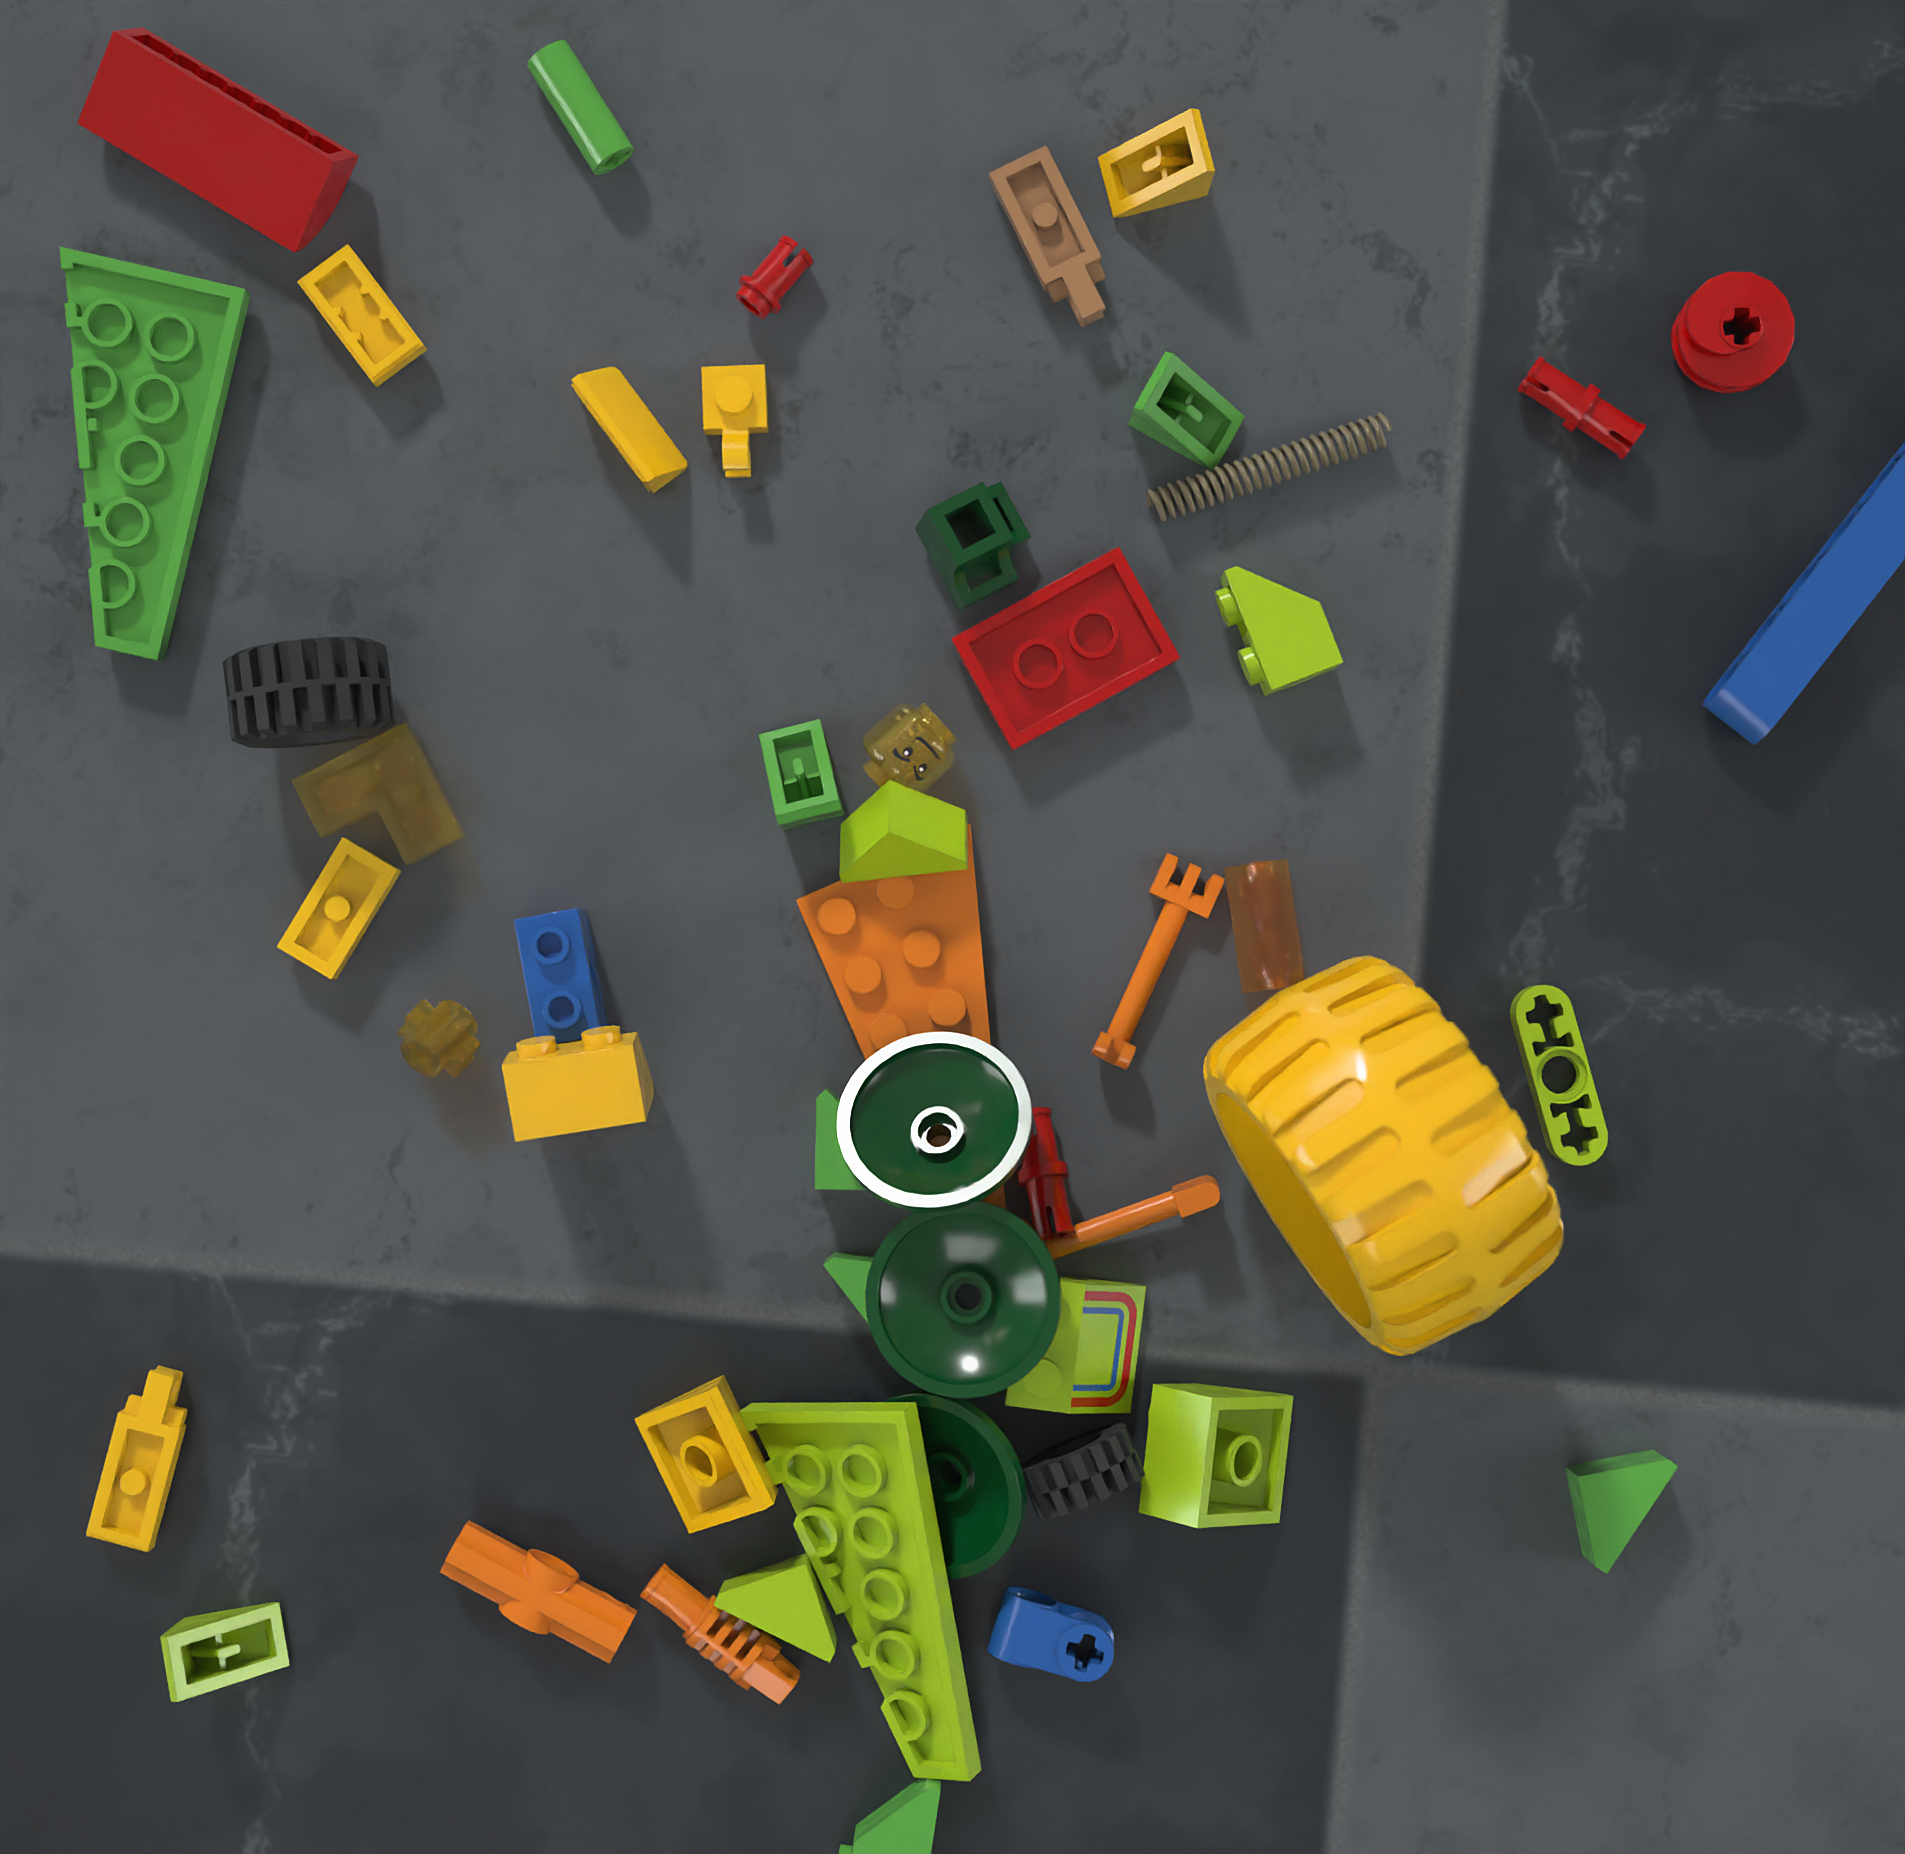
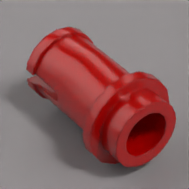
M786 235L780 237L778 244L751 276L742 275L739 279L741 288L736 292V298L748 311L760 319H765L770 312L778 314L781 310L779 301L804 271L814 263L811 255L803 248L787 267H784V260L799 244Z

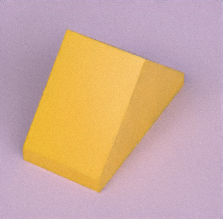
M1189 109L1098 157L1113 218H1122L1207 196L1215 173L1199 109Z

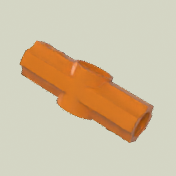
M470 1520L463 1527L440 1570V1573L446 1575L449 1579L457 1581L472 1591L498 1603L499 1611L515 1624L537 1634L547 1635L551 1632L609 1664L637 1613V1610L628 1604H624L608 1593L581 1581L579 1573L561 1559L538 1549L526 1551Z

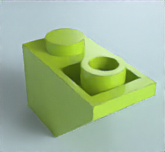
M1238 566L1223 572L1219 579L1222 589L1215 591L1214 595L1226 626L1230 627L1237 624L1246 648L1238 650V657L1250 686L1260 683L1264 696H1268L1335 670L1343 663L1320 602Z

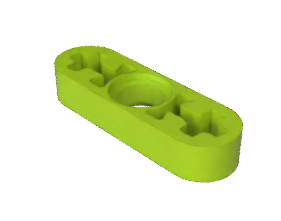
M1550 985L1529 986L1521 990L1513 999L1510 1008V1019L1544 1140L1549 1152L1559 1161L1577 1166L1588 1165L1596 1161L1604 1153L1608 1143V1131L1570 999L1562 990ZM1540 995L1544 1004H1555L1557 1008V1015L1548 1019L1551 1037L1560 1038L1565 1035L1568 1045L1566 1047H1546L1535 1054L1532 1043L1546 1042L1539 1023H1528L1526 1012L1535 1008L1534 998ZM1563 1056L1573 1064L1576 1078L1569 1090L1556 1094L1545 1087L1542 1081V1069L1549 1059ZM1583 1096L1585 1107L1571 1108L1577 1125L1590 1127L1592 1137L1583 1140L1582 1147L1584 1151L1577 1154L1573 1146L1562 1145L1560 1135L1570 1131L1566 1112L1558 1111L1552 1115L1550 1104H1567Z

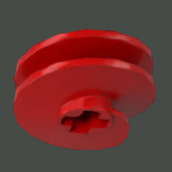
M1729 271L1703 283L1683 305L1670 333L1673 357L1683 374L1699 387L1721 394L1745 392L1766 381L1785 363L1794 343L1795 318L1786 296L1771 281L1752 272ZM1729 322L1733 323V332L1742 331L1744 339L1739 344H1734V335L1725 336L1723 327Z

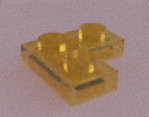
M406 722L291 780L321 838L326 839L379 811L405 864L411 866L467 837L411 726Z

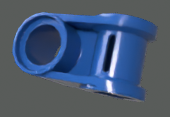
M1007 1586L1003 1592L987 1650L994 1657L1013 1665L1041 1669L1080 1682H1091L1100 1679L1106 1674L1113 1663L1114 1633L1111 1624L1106 1618L1095 1611L1057 1601L1048 1595L1031 1589ZM1084 1634L1094 1636L1095 1648L1089 1650L1087 1657L1078 1656L1076 1654V1643H1080Z

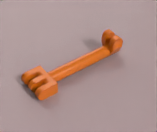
M1168 852L1148 892L1166 902L1106 1033L1100 1032L1091 1052V1055L1124 1070H1127L1136 1051V1046L1129 1043L1188 913L1191 912L1204 919H1208L1225 878L1213 873L1204 887L1202 896L1192 892L1202 868L1190 863L1180 885L1172 883L1169 879L1177 868L1179 857Z
M1210 1175L1193 1178L1172 1186V1190L1076 1224L1074 1225L1076 1233L1072 1236L1060 1239L1059 1233L1054 1232V1241H1046L1045 1244L1053 1258L1057 1259L1177 1215L1183 1218L1211 1208L1220 1200L1218 1182Z

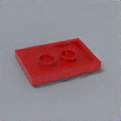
M1119 546L951 638L952 644L1012 752L1180 659L1177 650Z

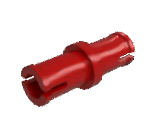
M1539 356L1517 389L1518 392L1526 394L1564 419L1565 421L1562 424L1564 428L1570 432H1573L1575 428L1581 430L1617 454V457L1622 460L1646 428V425L1642 422H1637L1599 397L1598 394L1601 389L1591 383L1588 388L1584 387L1546 362L1542 356Z
M1049 1107L1032 1108L1037 1133L1033 1135L1032 1131L1028 1149L1021 1162L1022 1169L1017 1171L1019 1186L1026 1187L1034 1230L1046 1242L1054 1241L1049 1217L1051 1213H1053L1056 1232L1059 1233L1060 1239L1072 1236L1076 1231L1075 1226L1072 1224L1064 1180L1069 1177L1067 1163L1060 1161L1051 1118L1052 1110Z

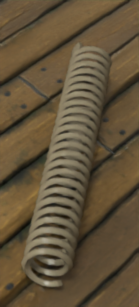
M1377 412L1375 418L1368 415L1365 421L1361 418L1357 420L1356 424L1350 421L1346 427L1339 425L1337 431L1330 428L1327 434L1321 431L1318 437L1313 434L1310 435L1308 440L1302 437L1299 444L1291 441L1289 447L1282 444L1280 450L1273 447L1270 453L1265 450L1262 451L1261 456L1254 453L1251 460L1244 457L1241 463L1234 460L1232 466L1227 463L1224 464L1222 469L1216 466L1213 473L1205 470L1203 476L1196 473L1194 479L1189 476L1185 478L1184 482L1177 479L1175 486L1168 482L1165 489L1161 486L1157 487L1156 492L1148 489L1146 493L1147 507L1152 506L1154 501L1161 521L1166 523L1167 516L1162 497L1170 517L1175 520L1177 515L1172 495L1180 515L1185 516L1186 514L1181 490L1187 501L1189 511L1194 513L1196 508L1191 488L1199 508L1202 510L1205 508L1200 483L1206 494L1208 504L1211 507L1215 504L1209 479L1214 487L1218 502L1223 504L1225 499L1220 487L1219 477L1224 485L1227 498L1231 501L1234 498L1228 472L1233 480L1237 495L1242 498L1244 492L1239 480L1238 470L1243 478L1247 493L1252 494L1253 487L1248 475L1247 466L1253 476L1256 489L1261 491L1263 485L1258 474L1257 463L1262 471L1265 485L1270 488L1272 480L1268 472L1266 459L1272 469L1275 482L1280 485L1282 478L1277 467L1276 456L1281 464L1285 480L1290 481L1291 473L1286 462L1285 452L1290 460L1294 476L1299 478L1301 471L1296 460L1295 450L1299 455L1303 472L1309 475L1311 470L1305 455L1304 446L1309 453L1313 469L1318 472L1320 464L1314 450V443L1318 448L1323 467L1328 469L1330 463L1324 449L1323 439L1328 446L1332 463L1337 466L1339 458L1333 444V436L1337 442L1342 461L1347 462L1349 456L1343 442L1342 432L1347 439L1352 458L1357 459L1358 451L1352 437V430L1356 435L1361 454L1366 456L1368 449L1362 435L1361 426L1366 433L1369 448L1374 453L1377 450V444L1371 430V423L1375 428L1379 446L1384 450L1387 442L1381 428L1380 419L1387 431H1391L1393 428L1388 418L1384 414Z

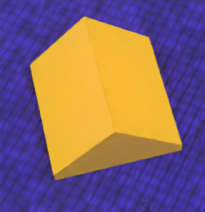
M724 1375L634 1419L689 1534L765 1510L774 1504L779 1491L778 1486L773 1484L764 1465L766 1461L752 1432H748L739 1413L741 1409Z

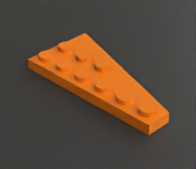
M968 824V869L842 883L840 880L796 900L865 1060L890 1043L911 1035L926 1032L959 1033L975 1037L991 1045L971 824ZM937 1136L931 1140L930 1145L942 1147L951 1138ZM1004 1184L981 1201L1006 1209Z

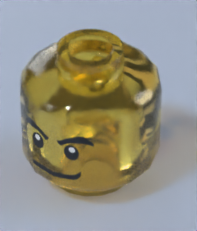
M924 702L917 708L909 703H899L863 736V749L871 759L862 768L880 788L888 780H892L907 788L923 793L955 763V753L951 745L958 739Z

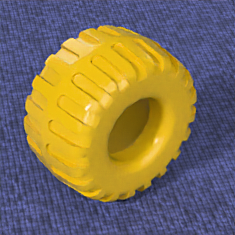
M1366 955L1347 959L1276 993L1212 1045L1204 1060L1203 1078L1211 1107L1227 1143L1263 1207L1296 1257L1340 1314L1365 1339L1383 1352L1402 1356L1418 1352L1491 1316L1553 1264L1562 1248L1564 1228L1560 1218V1206L1554 1189L1547 1184L1548 1174L1539 1153L1530 1146L1526 1138L1527 1131L1517 1112L1511 1110L1497 1088L1499 1083L1489 1068L1479 1062L1469 1048L1467 1038L1453 1022H1448L1441 1014L1440 1006L1422 988L1416 987L1414 981L1399 968L1389 965L1385 960Z

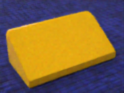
M616 367L601 368L578 374L571 379L573 382L571 386L579 399L648 492L652 491L655 493L686 470L688 467L686 459L619 369Z

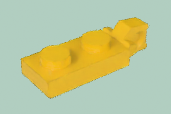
M160 1365L155 1370H150L142 1397L131 1394L128 1397L125 1409L118 1412L86 1536L144 1552H149L154 1548L187 1426L184 1424L187 1409L175 1406L184 1374L183 1371Z

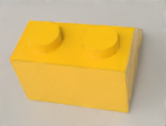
M602 1026L582 1032V1040L556 1044L555 1036H539L517 1042V1050L510 1051L502 1063L515 1142L645 1122L655 1090L638 1032L621 1034L620 1026Z

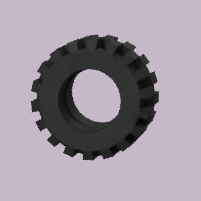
M360 637L297 639L250 647L233 654L222 662L231 739L235 743L250 748L264 749L325 745L375 736L386 731L396 723L387 647L382 643Z

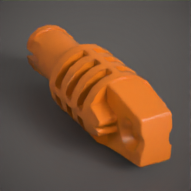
M665 1563L640 1594L644 1600L648 1601L684 1630L682 1637L686 1639L684 1643L691 1648L697 1649L703 1658L711 1660L714 1663L713 1666L720 1671H725L731 1680L744 1689L749 1690L752 1686L777 1704H781L796 1686L801 1672L780 1653L782 1648L780 1643L766 1631H761L756 1626L713 1606L716 1600L714 1594L708 1599Z

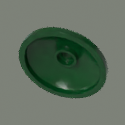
M926 1032L911 1035L890 1043L877 1051L859 1067L850 1079L842 1095L837 1115V1134L843 1158L850 1172L861 1186L873 1196L889 1205L922 1213L957 1210L981 1201L994 1193L1013 1175L1022 1162L1030 1143L1033 1127V1111L1025 1081L1015 1065L1002 1052L990 1044L975 1037L953 1032ZM937 1136L951 1138L942 1147L930 1145L931 1140Z
M978 1201L970 1206L947 1212H914L896 1225L881 1243L871 1263L866 1282L865 1307L870 1331L876 1345L888 1363L901 1376L919 1388L934 1394L953 1398H975L997 1393L1010 1387L1030 1373L1042 1360L1051 1346L1058 1329L1062 1309V1288L1054 1258L1039 1234L1026 1221L1011 1211L992 1203ZM966 1283L975 1285L980 1291L981 1299L975 1308L964 1306L959 1299L960 1288Z
M923 1389L911 1390L890 1397L884 1402H916L947 1578L968 1577L988 1569L1013 1546L1025 1518V1480L1012 1445L1000 1428L984 1412L962 1398L945 1397ZM951 1462L958 1467L961 1475L955 1472Z

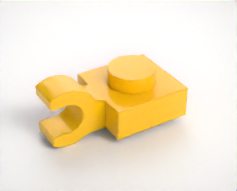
M765 364L701 367L703 429L705 435H723L722 462L726 478L751 477L750 434L769 433Z

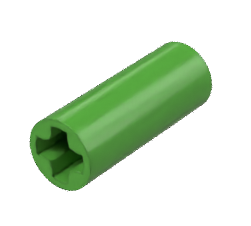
M566 40L552 42L540 49L529 59L527 68L593 173L601 175L624 163L633 154L634 147Z

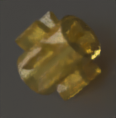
M422 999L405 1016L404 1020L406 1023L397 1031V1034L405 1039L401 1044L403 1058L412 1069L427 1077H436L445 1068L451 1076L456 1078L474 1059V1052L481 1046V1042L474 1037L478 1027L473 1015L464 1006L452 1000H442L433 1008L428 1001Z

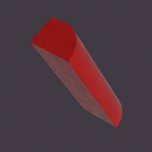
M143 27L113 31L77 124L294 253L308 245L328 221L345 190L359 155Z

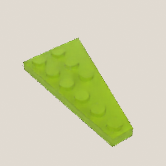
M916 1402L749 1404L740 1410L739 1413L748 1432L757 1430L770 1458L764 1465L773 1484L782 1483L797 1514L793 1526L835 1614L844 1612L858 1641L852 1646L854 1654L861 1668L870 1667L885 1699L880 1708L913 1777L971 1781L982 1769Z

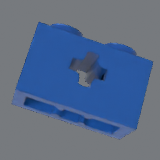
M573 908L514 919L535 1037L555 1036L556 1044L581 1040V1033L586 1030L608 1026L587 910Z

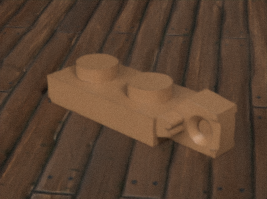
M1046 146L1041 147L990 172L989 181L1043 290L1048 291L1053 303L1067 298L1081 328L1104 318L1103 311L1106 310V307L1094 285L1105 279V274L1100 265L1102 256Z

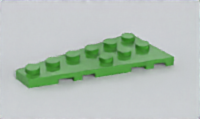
M59 246L61 269L65 271L68 303H64L66 327L70 329L73 368L70 369L79 468L83 470L86 503H82L84 527L88 528L92 567L88 569L95 646L164 663L251 294L244 288Z

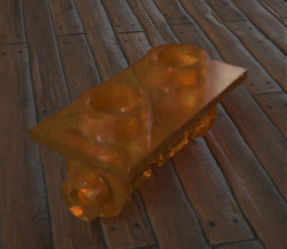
M1266 860L1246 863V865L1225 867L1224 873L1242 993L1287 988L1305 980L1288 860Z

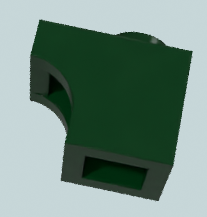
M1001 481L989 487H986L984 482H981L927 509L915 527L920 540L959 612L1016 583L1019 578L1013 567L1009 551L1027 543L1031 538Z

